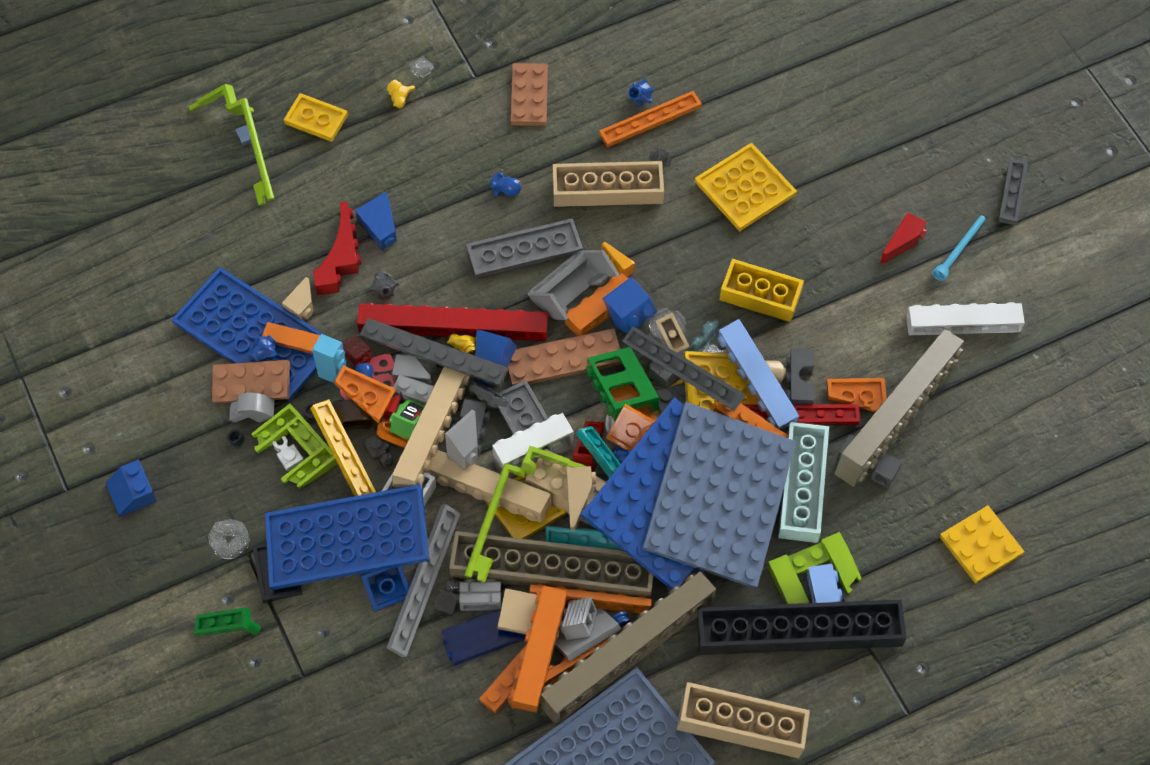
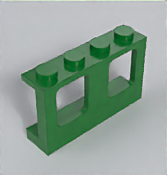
M631 347L587 358V366L585 367L587 377H591L593 388L598 390L600 401L605 403L607 414L612 416L614 422L625 404L633 409L648 406L651 413L659 411V396ZM619 359L625 368L623 372L601 376L596 364ZM633 384L640 395L636 398L616 402L609 390Z

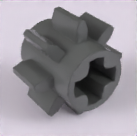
M661 148L651 151L648 158L652 161H662L663 169L664 167H669L672 158H669L670 152Z

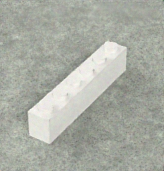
M1013 302L981 305L976 303L946 306L938 304L931 306L914 305L908 308L906 315L909 335H940L944 329L952 334L1021 332L1025 324L1022 303L1015 304Z

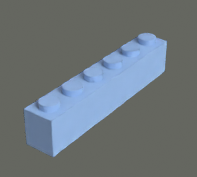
M740 319L720 329L719 337L717 338L720 345L726 347L729 352L727 353L729 360L739 368L737 369L739 376L742 380L745 379L747 381V388L752 396L755 395L758 399L757 404L760 410L766 412L768 416L767 421L780 430L788 427L790 422H797L799 418L797 411Z

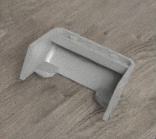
M581 250L573 254L528 292V296L541 310L548 312V316L551 319L566 320L568 319L566 315L568 308L566 306L589 286H600L606 282L607 277H617L620 274L604 250Z

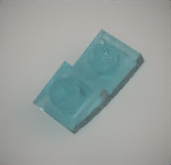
M717 319L713 322H707L702 326L700 337H695L691 341L689 351L702 352L712 342L718 331L719 321Z

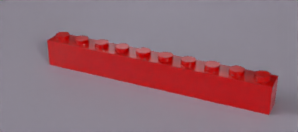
M373 303L359 304L358 333L362 332L369 318L418 336L450 337L452 334H457L459 336L476 337L477 331L482 330L510 338L511 340L547 341L548 312L506 311L504 309L487 310L485 308L468 309L466 307L449 308L446 306L430 307L427 305L421 307L392 304L375 305Z

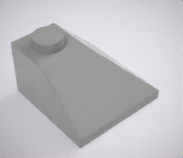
M471 410L445 433L447 457L464 470L473 465L478 459L475 411Z

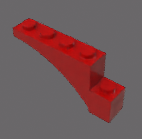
M347 201L340 202V226L335 243L319 268L313 270L317 296L339 292L338 285L342 284V275L359 273L358 266L361 265L360 254L356 255L355 250H359L357 239H353L356 229L355 223L351 224L350 219H354L352 208H348Z

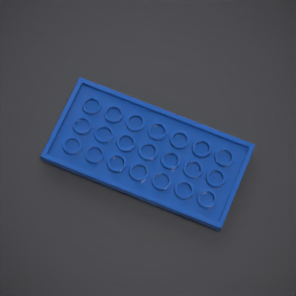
M221 267L216 270L171 319L174 325L233 364L257 362L248 352L254 344V337L256 335L262 336L267 322L317 335L323 334ZM275 345L277 356L266 358L261 362L288 360L290 362L289 399L287 400L291 401L317 371L314 355Z
M421 484L265 513L269 587L271 590L429 561Z

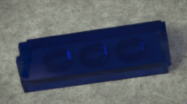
M501 609L441 631L443 636L442 642L454 666L522 641L526 638V634L497 629Z

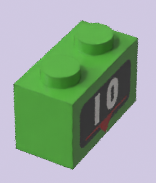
M408 398L404 404L399 405L396 413H392L389 420L391 424L389 432L409 440L425 405Z

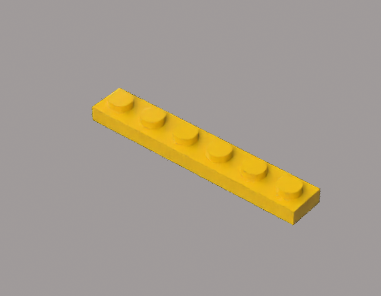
M330 400L313 405L310 409L354 496L375 493L376 491Z

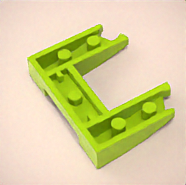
M288 404L252 433L253 437L258 438L259 445L254 446L257 453L272 446L274 441L277 443L282 439V436H287L288 434L307 452L309 456L281 478L283 483L290 481L298 484L297 488L299 489L316 480L338 464L330 447L291 404Z
M840 532L822 539L821 543L790 556L783 555L771 560L767 565V569L786 604L809 603L798 579V575L807 572L808 567L827 563L832 564L833 570L837 571L838 579L847 595L853 590L850 585L856 579L860 582L862 579Z

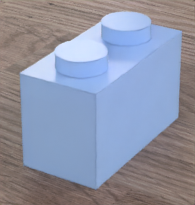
M832 564L808 567L806 576L812 603L840 602L843 600L842 591L837 588L836 583L838 582V574L836 570H833Z

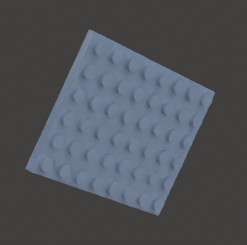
M685 402L642 549L756 589L760 580L796 441Z
M636 667L505 765H715V762L691 733L676 730L678 723L677 715Z

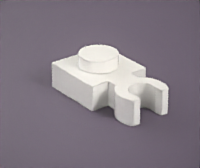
M282 436L284 443L277 445L274 441L273 446L279 452L277 457L288 472L304 459L294 444L288 447L287 438Z

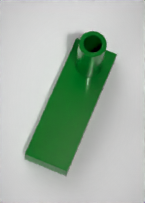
M245 607L196 615L194 634L200 637L245 630L252 635H257L260 632L261 626L250 619L251 610Z

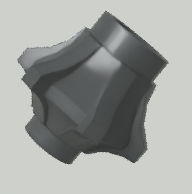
M379 271L375 274L374 282L369 287L370 292H375L379 299L383 296H394V289L396 286H399V282L392 279L391 274H388L386 271Z

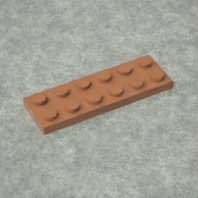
M609 329L516 349L507 367L511 384L514 386L526 380L530 385L585 373L587 358L619 350L620 346L615 330ZM619 359L598 363L596 367L599 370L622 365Z

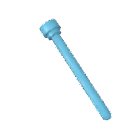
M984 216L978 217L945 262L937 265L932 271V275L937 280L944 281L947 278L949 267L985 222Z

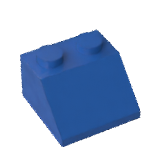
M632 277L602 298L615 327L626 333L632 327L637 328L657 313L651 298Z
M139 459L121 466L106 482L119 517L157 502Z
M402 566L359 574L374 611L402 601L407 596L409 586Z

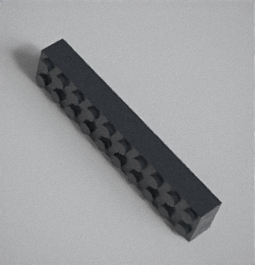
M902 599L699 607L696 616L699 655L903 647L906 640Z

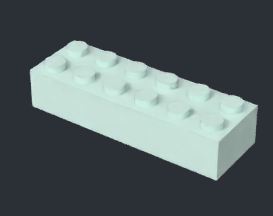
M790 422L787 438L796 441L782 493L778 538L818 543L821 534L829 426Z

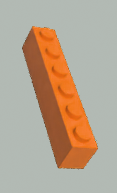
M543 586L542 592L537 593L535 604H538L537 611H532L530 619L533 626L531 630H527L525 641L528 642L527 648L522 649L520 661H523L522 667L517 668L515 680H518L516 688L512 687L510 699L513 702L514 708L535 713L538 711L567 600V591Z

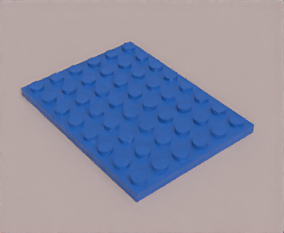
M675 397L580 514L584 520L671 590L676 586H680L694 567L643 550L642 546L683 409V404Z

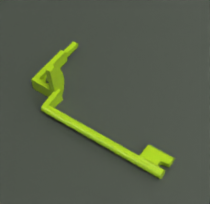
M224 84L199 98L196 103L189 106V111H194L225 96L227 111L235 115H244L262 181L253 185L258 206L266 203L265 197L267 201L274 200V195L251 115L254 110L249 107L247 98L237 101L233 86Z
M529 446L521 468L505 463L464 576L472 578L473 573L476 572L478 573L477 580L486 582L493 559L482 556L480 553L510 472L521 477L533 475L536 470V464L531 459L542 458L571 468L586 466L533 446Z

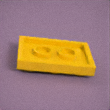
M300 93L284 118V124L333 142L348 116V111Z

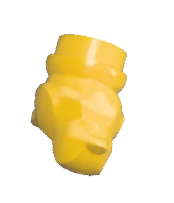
M397 80L390 82L386 88L389 95H391L392 102H394L393 106L397 108H402L407 95L416 89L414 86H403Z
M452 334L449 337L447 344L452 345L454 349L476 356V337L459 336L457 334Z

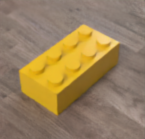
M732 259L721 288L719 300L791 322L802 292L804 280Z

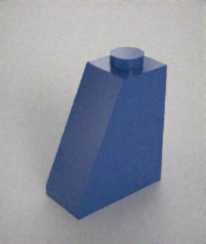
M386 192L355 210L357 221L381 250L392 246L397 241L388 194Z
M478 330L476 334V356L508 367L517 347L513 341L507 337ZM480 380V383H482L483 385H494L483 380Z

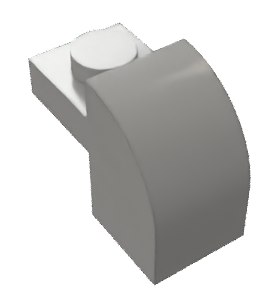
M258 393L239 394L238 400L230 405L229 420L236 423L249 417L259 423L266 421L274 415L275 400Z

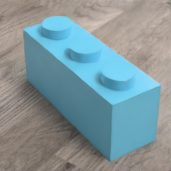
M321 334L312 348L318 377L335 383V379L343 365L347 367L345 351L343 350L342 342Z

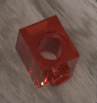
M357 334L343 343L344 355L355 367L360 363H369L373 358L371 348Z

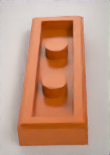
M267 322L262 336L266 337L270 335L277 342L275 345L313 354L312 348L320 337L317 334Z

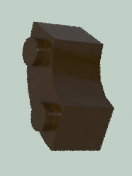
M352 399L345 401L336 400L332 403L345 431L359 428L371 429L379 424Z

